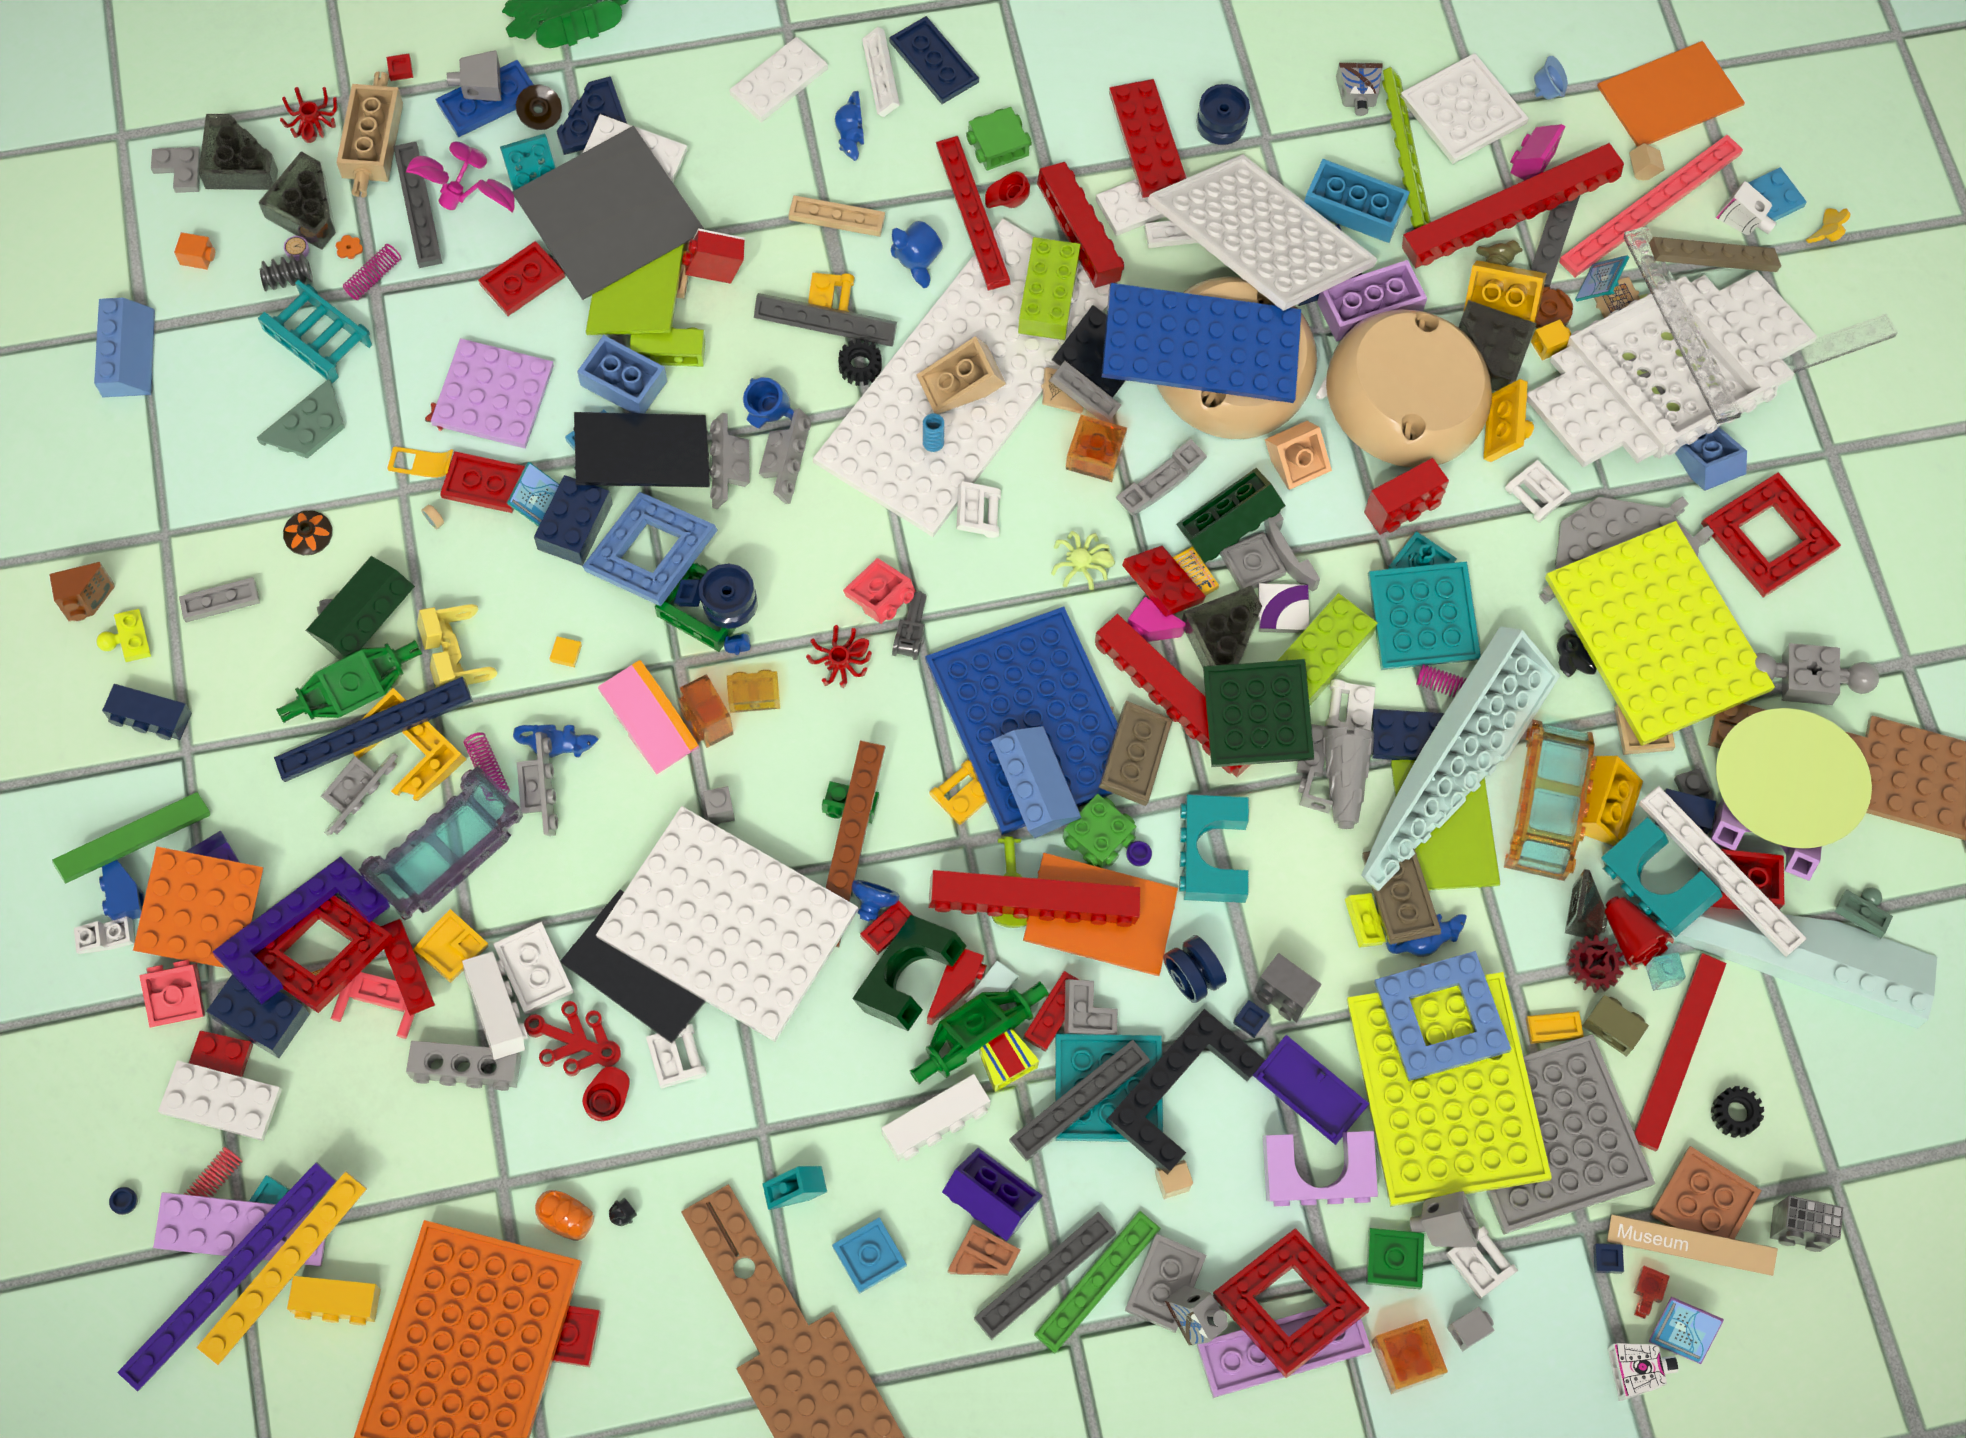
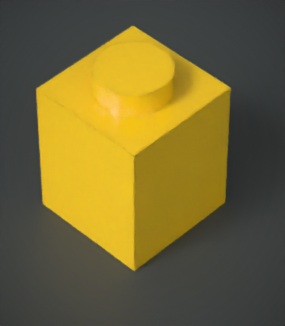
M1557 320L1536 329L1531 343L1540 358L1545 360L1567 348L1571 332L1568 327L1563 325L1561 320Z

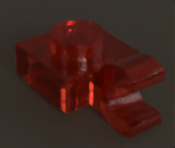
M1647 1266L1641 1267L1633 1292L1640 1295L1641 1298L1634 1315L1645 1319L1646 1315L1649 1316L1653 1301L1657 1303L1662 1302L1669 1275Z

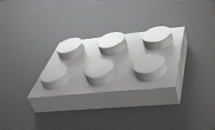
M1156 1234L1125 1311L1176 1333L1178 1325L1165 1300L1183 1285L1194 1288L1207 1255Z

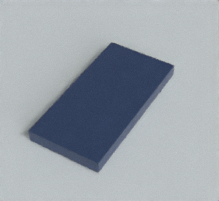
M927 16L889 37L891 45L941 104L946 103L979 83V77Z

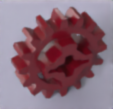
M1594 935L1591 941L1585 936L1582 939V943L1577 941L1573 945L1574 949L1568 952V956L1571 958L1568 959L1566 965L1572 967L1568 974L1576 975L1575 984L1584 983L1583 990L1592 986L1593 992L1596 993L1601 986L1605 992L1610 988V985L1614 987L1619 982L1617 978L1620 979L1624 974L1620 969L1625 966V962L1619 961L1623 953H1616L1615 948L1617 944L1608 945L1607 937L1601 942L1598 935ZM1609 958L1611 960L1612 967L1609 965ZM1599 959H1602L1597 966H1593L1590 969L1592 963H1594L1595 961L1597 962Z

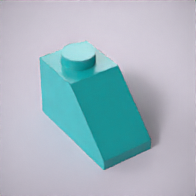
M798 1166L762 1183L768 1210L810 1201L827 1193L822 1166Z

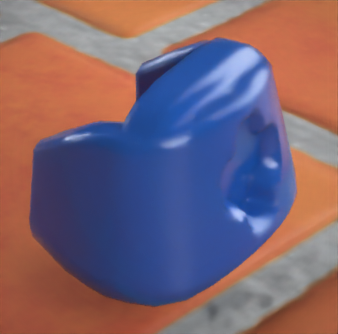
M747 634L726 636L724 649L727 653L739 655L740 652L749 651L751 648Z

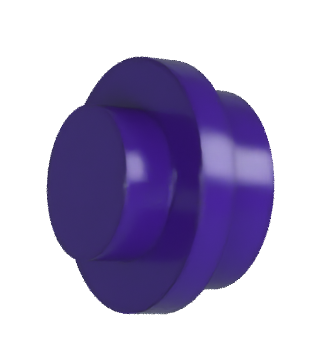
M1135 841L1128 846L1126 857L1134 866H1145L1151 860L1152 850L1147 843Z

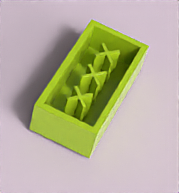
M1033 237L1019 316V334L1059 340L1066 339L1080 244Z

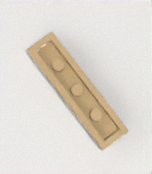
M794 195L789 211V220L880 237L885 220V212Z

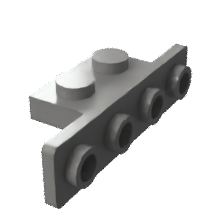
M801 409L794 410L790 429L769 432L759 474L763 478L777 477L773 493L785 504L791 503L808 433L811 428V419Z
M721 413L712 421L710 426V433L712 434V444L710 447V454L712 455V466L710 469L712 488L710 498L712 499V508L718 509L727 501L728 483L746 487L750 483L749 440L728 435V415L726 413Z
M536 732L537 760L517 762L520 809L522 814L542 812L544 835L555 836V830L558 829V817L554 814L553 804L556 803V792L551 785V778H554L553 764L549 761L552 743L547 734Z
M395 753L390 754L375 772L357 757L352 758L320 796L340 812L324 831L326 835H332L333 832L338 834L345 827L347 822L344 819L350 812L354 815L364 804L361 799L367 793L371 795L379 787L378 779L383 774L388 775L397 764L394 761L398 755Z

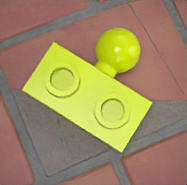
M139 609L114 614L118 634L105 631L100 633L96 639L97 646L103 651H111L117 644L121 643L125 662L151 657Z
M1372 893L1349 895L1345 898L1359 948L1382 945L1386 942L1382 930L1384 926L1380 913H1377Z

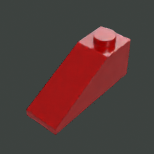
M965 949L953 967L946 965L927 1016V1024L933 1025L975 987L977 979H983L987 965L983 964L984 955Z

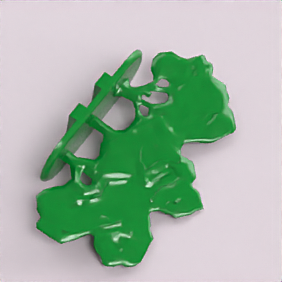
M509 0L505 3L502 13L509 17H515L506 27L510 38L516 36L519 39H528L536 31V40L539 45L545 48H556L565 44L569 46L578 44L577 40L590 37V39L599 37L598 33L615 27L622 18L620 6L626 4L629 0H604L596 3L597 0Z

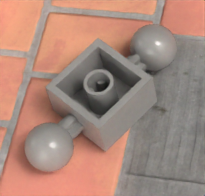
M1789 643L1782 655V663H1776L1774 658L1766 653H1755L1757 656L1755 665L1760 671L1767 672L1771 681L1774 677L1782 678V701L1833 705L1840 695V683L1847 684L1852 691L1859 694L1873 691L1879 683V673L1870 663L1858 662L1849 669H1841L1840 648Z

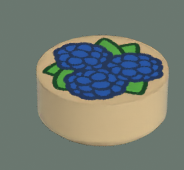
M428 504L421 510L424 517L435 529L444 524L443 518L432 505Z

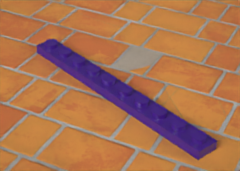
M316 1162L117 1373L138 1392L337 1180Z

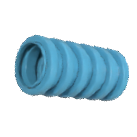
M933 413L923 419V446L930 452H937L944 446V419L940 415Z

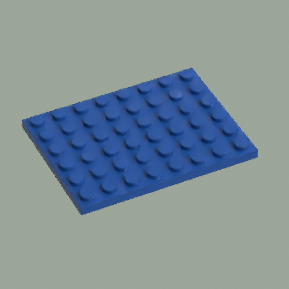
M1065 607L925 656V661L968 760L972 764L975 776L982 787L985 799L1001 835L1026 827L991 740L1010 731L1044 727L1077 807L1089 803L1097 794L1102 798L1114 794L1099 788V784L1118 723Z

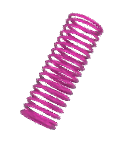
M385 244L379 252L374 254V257H371L363 267L358 269V272H355L343 284L344 290L353 299L359 300V297L365 295V292L370 290V287H373L375 282L381 280V277L386 275V272H389L391 267H394L397 264L396 262L402 259L401 255L393 246ZM388 247L392 248L399 255L400 259ZM386 254H388V255L393 259L394 262H392V261L386 256ZM383 256L386 257V258L390 261V263H391L392 265H390V264L383 258ZM380 258H381L383 261H385V263L389 266V268L380 260ZM377 260L387 269V271L377 262ZM374 263H376L384 271V273L381 270H379V268ZM372 266H374L380 272V274H378ZM370 269H372L378 277H376ZM368 272H370V273L374 276V278H375L376 280H374V279L368 274ZM365 274L370 277L373 283L365 276ZM362 276H363L371 285H369V284L362 278ZM356 281H358L364 287V289L361 288ZM355 285H357V286L361 289L362 292H360V291L355 287ZM352 287L355 288L360 295H358V294L352 289ZM348 288H350L354 292L357 298L349 291Z
M1423 664L1416 685L1420 686L1424 677L1422 687H1424L1429 675L1426 688H1428L1432 678L1431 690L1436 679L1433 689L1435 691L1440 680L1437 690L1439 692L1444 681L1442 694L1448 682L1446 695L1452 682L1449 696H1451L1455 686L1452 696L1454 697L1459 684L1460 690L1467 678L1463 681L1462 676L1459 680V675L1457 677L1455 674L1452 676V673L1448 675V672L1444 674V670L1440 673V669L1437 670L1436 667L1433 669L1432 666L1429 668L1428 665L1425 667V664Z
M478 732L468 736L463 743L472 764H474L475 771H477L487 798L489 800H498L505 797L510 789L507 786V782H505L503 773L500 772L501 769L497 765L498 762L494 758L495 755H493L485 733ZM479 735H484L483 737L476 738L472 740L469 744H466L470 739ZM502 789H505V790L502 791L501 793L492 795V794L495 793V792H498V791H500V790H502ZM508 790V792L501 797L490 798V796H498Z

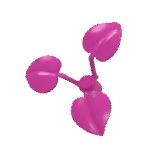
M455 141L449 146L453 156L465 161L456 181H451L447 184L449 180L448 173L443 171L444 168L438 161L427 156L413 158L406 169V173L417 174L432 182L443 184L440 190L442 194L438 202L448 210H455L459 202L463 203L464 199L478 188L484 195L504 206L512 213L514 211L515 199L513 192L506 185L496 180L488 179L486 182L479 180L463 194V186L459 183L468 164L481 169L485 167L487 158L480 150L469 147L462 142Z

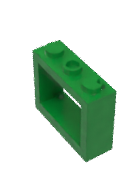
M693 563L681 580H701L708 569L703 565ZM680 580L661 606L655 605L657 617L720 652L724 646L726 636L730 637L736 628H721L718 632L674 607Z

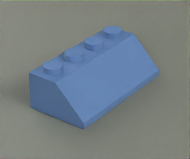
M126 298L99 299L94 384L102 398L151 395L155 310L153 308Z
M1043 726L1013 730L991 740L1027 830L1034 838L1082 818Z

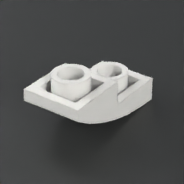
M123 917L107 923L96 921L74 928L76 953L78 954L111 950L135 943L133 921L129 917Z

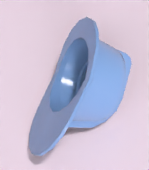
M1549 56L1544 67L1534 76L1536 84L1535 96H1543L1547 100L1559 96L1565 97L1568 85L1567 75L1563 66L1557 58Z

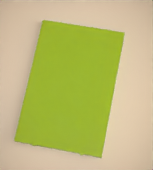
M685 244L593 294L586 335L671 333Z
M1391 760L1395 798L1415 760ZM1485 777L1479 782L1481 786L1475 792L1471 791L1465 797L1466 801L1440 828L1436 827L1430 833L1431 837L1426 843L1421 842L1415 848L1428 891L1500 886Z

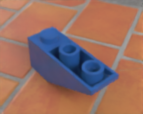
M118 860L102 866L103 876L99 877L101 890L105 891L106 900L102 901L105 916H109L112 921L123 917H129L132 920L140 918L144 903L143 891Z

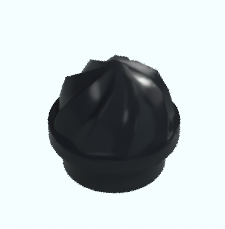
M625 1198L619 1202L616 1200L609 1209L611 1223L618 1226L631 1224L633 1222L632 1219L637 1216V1213Z

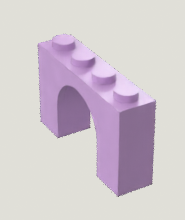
M1722 798L1715 813L1711 840L1735 851L1744 833L1751 831L1737 820ZM1780 845L1786 854L1785 871L1810 881L1820 862L1822 846L1816 848H1792Z
M1374 1131L1343 1132L1344 1167L1342 1173L1334 1183L1321 1188L1307 1184L1299 1176L1295 1167L1293 1134L1264 1135L1263 1153L1266 1201H1273L1274 1206H1290V1201L1300 1200L1301 1205H1317V1199H1327V1204H1343L1344 1198H1354V1203L1371 1202L1370 1197H1378Z

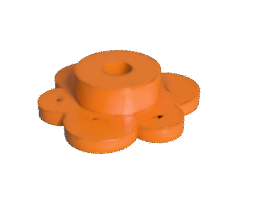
M345 235L341 238V241L336 243L337 255L340 258L354 259L356 255L361 254L363 251L360 239L357 237L352 238L350 235Z

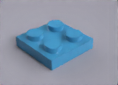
M1781 167L1748 182L1771 202L1772 207L1766 216L1774 221L1805 207L1807 203Z
M880 1217L832 1244L835 1253L859 1294L907 1267Z

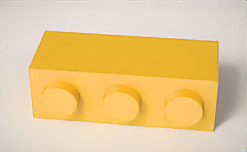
M293 1276L287 1310L295 1314L294 1318L311 1320L312 1316L322 1317V1321L338 1323L339 1319H349L350 1324L364 1326L367 1321L375 1322L381 1289L376 1284Z

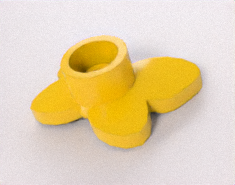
M1832 208L1826 209L1823 218L1824 225L1806 239L1807 243L1817 242L1825 238L1829 239L1830 242L1840 239L1846 232L1842 224L1848 221L1851 216L1848 209H1843L1840 212Z

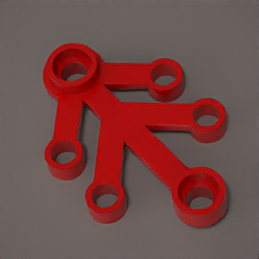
M572 1001L565 1002L561 1007L563 1016L568 1019L573 1034L546 1024L543 1017L537 1014L528 1016L524 1021V1026L529 1036L537 1038L546 1035L567 1044L553 1051L544 1049L540 1052L539 1060L545 1067H550L555 1061L582 1050L592 1054L578 1061L573 1058L567 1059L563 1064V1069L568 1076H576L581 1070L596 1064H600L603 1067L613 1066L620 1060V1047L614 1041L607 1039L602 1027V1017L598 1011H590L585 1017L587 1025L593 1028L597 1043L587 1040L577 1015V1005ZM569 1006L574 1007V1011L571 1014L565 1013V1009ZM592 1016L599 1017L596 1023H590L589 1019ZM536 1020L539 1022L538 1027H530L532 1021ZM606 1049L612 1050V1054L608 1057L602 1055ZM551 1054L552 1059L550 1061H543L544 1055ZM569 1064L577 1065L574 1071L567 1070Z

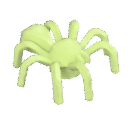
M1071 531L1067 538L1075 537L1076 550L1066 540H1056L1054 549H1057L1060 544H1064L1071 551L1067 552L1066 555L1069 557H1066V561L1071 562L1056 564L1051 574L1055 575L1058 568L1062 566H1072L1073 570L1065 577L1062 586L1067 587L1070 579L1079 571L1083 572L1088 580L1089 589L1094 590L1093 579L1087 569H1097L1102 573L1104 581L1108 579L1104 568H1110L1115 564L1109 545L1098 544L1088 551L1092 538L1095 542L1099 541L1097 534L1089 535L1084 547L1081 548L1079 534ZM1100 548H1104V549H1105V550H1103V551H1099V552L1095 553V552H1096L1097 550H1099Z

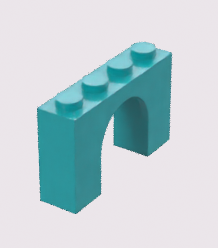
M1187 795L1185 803L1180 805V818L1185 819V827L1180 828V843H1184V852L1180 851L1179 866L1184 867V876H1180L1179 891L1184 892V900L1246 903L1248 897V870L1218 869L1210 866L1201 858L1197 849V841L1204 833L1214 829L1246 830L1249 822V797Z
M1647 817L1601 857L1605 865L1602 869L1612 880L1617 877L1623 883L1620 886L1621 889L1630 898L1634 895L1640 901L1637 905L1646 915L1649 916L1652 913L1658 919L1656 923L1667 932L1670 931L1674 937H1677L1723 895L1720 889L1702 871L1696 874L1682 888L1671 894H1655L1643 887L1641 883L1643 867L1669 843L1666 835Z

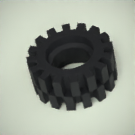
M856 339L855 344L851 340L848 342L849 347L844 344L838 357L840 374L842 373V378L844 380L848 378V383L850 384L855 381V386H860V382H863L864 386L868 385V380L873 383L875 377H878L882 370V358L879 348H876V344L873 342L869 345V340L866 339L864 343H861V339ZM856 357H865L869 360V364L864 368H856L852 366L851 361Z
M1734 1086L1732 1089L1731 1087L1727 1088L1717 1096L1713 1102L1714 1106L1711 1108V1113H1714L1711 1118L1713 1122H1718L1716 1125L1718 1130L1723 1128V1134L1731 1133V1137L1736 1138L1740 1135L1741 1138L1747 1134L1749 1135L1760 1126V1122L1764 1118V1115H1761L1764 1112V1106L1760 1107L1759 1104L1762 1103V1100L1760 1098L1755 1099L1756 1093L1754 1091L1748 1093L1749 1088L1743 1087L1740 1089V1086ZM1731 1103H1740L1746 1108L1747 1117L1744 1121H1735L1730 1117L1728 1107Z

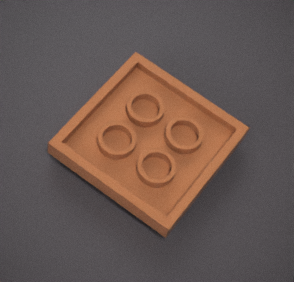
M1690 1146L1687 1148L1650 1215L1668 1226L1735 1239L1762 1190Z

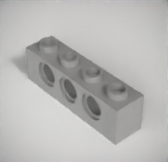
M411 1041L406 1073L413 1079V1082L427 1084L429 1080L440 1081L439 1083L445 1086L466 1083V1086L471 1088H482V1085L493 1086V1089L507 1091L509 1087L517 1088L521 1055L518 1052L494 1060L490 1047ZM435 1060H443V1065L439 1069H431V1065ZM462 1062L470 1063L466 1071H457L458 1066ZM490 1064L497 1065L496 1070L492 1074L484 1073L486 1066Z

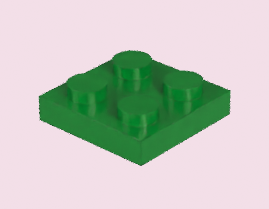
M1370 1228L1368 1230L1366 1284L1421 1290L1423 1283L1424 1233Z

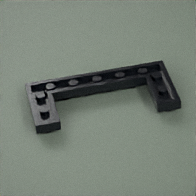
M1203 1009L1106 1120L1111 1127L1167 1175L1183 1158L1186 1152L1146 1118L1149 1112L1206 1047L1247 1082L1265 1061L1264 1058L1206 1009Z

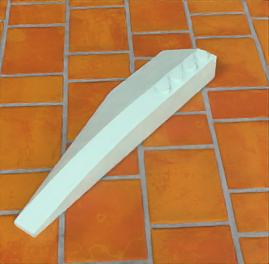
M1500 627L1412 766L1387 814L1361 874L1375 890L1379 891L1400 869L1399 862H1403L1405 859L1409 860L1415 854L1413 849L1421 842L1426 843L1431 837L1430 833L1436 827L1440 828L1466 801L1465 797L1471 791L1475 792L1481 786L1479 782L1486 775L1491 776L1496 770L1495 766L1501 760L1505 761L1511 755L1559 679L1560 674L1523 630Z
M1628 895L1623 896L1641 910L1637 905L1640 901L1635 896L1631 898ZM1710 907L1677 937L1671 934L1674 941L1917 1029L1929 1019L1935 994L1937 957L1883 937L1880 939L1869 932L1838 921L1785 915L1807 938L1787 957L1779 951L1741 910ZM1652 913L1649 915L1655 922L1658 920Z

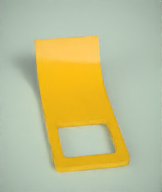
M393 447L387 469L392 472L423 477H444L449 469L453 449L444 453H433ZM397 452L416 454L411 470L393 467Z

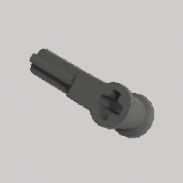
M921 591L914 593L906 620L900 619L892 656L900 654L910 656L913 660L918 659L924 634V624L920 623L927 599L926 594Z

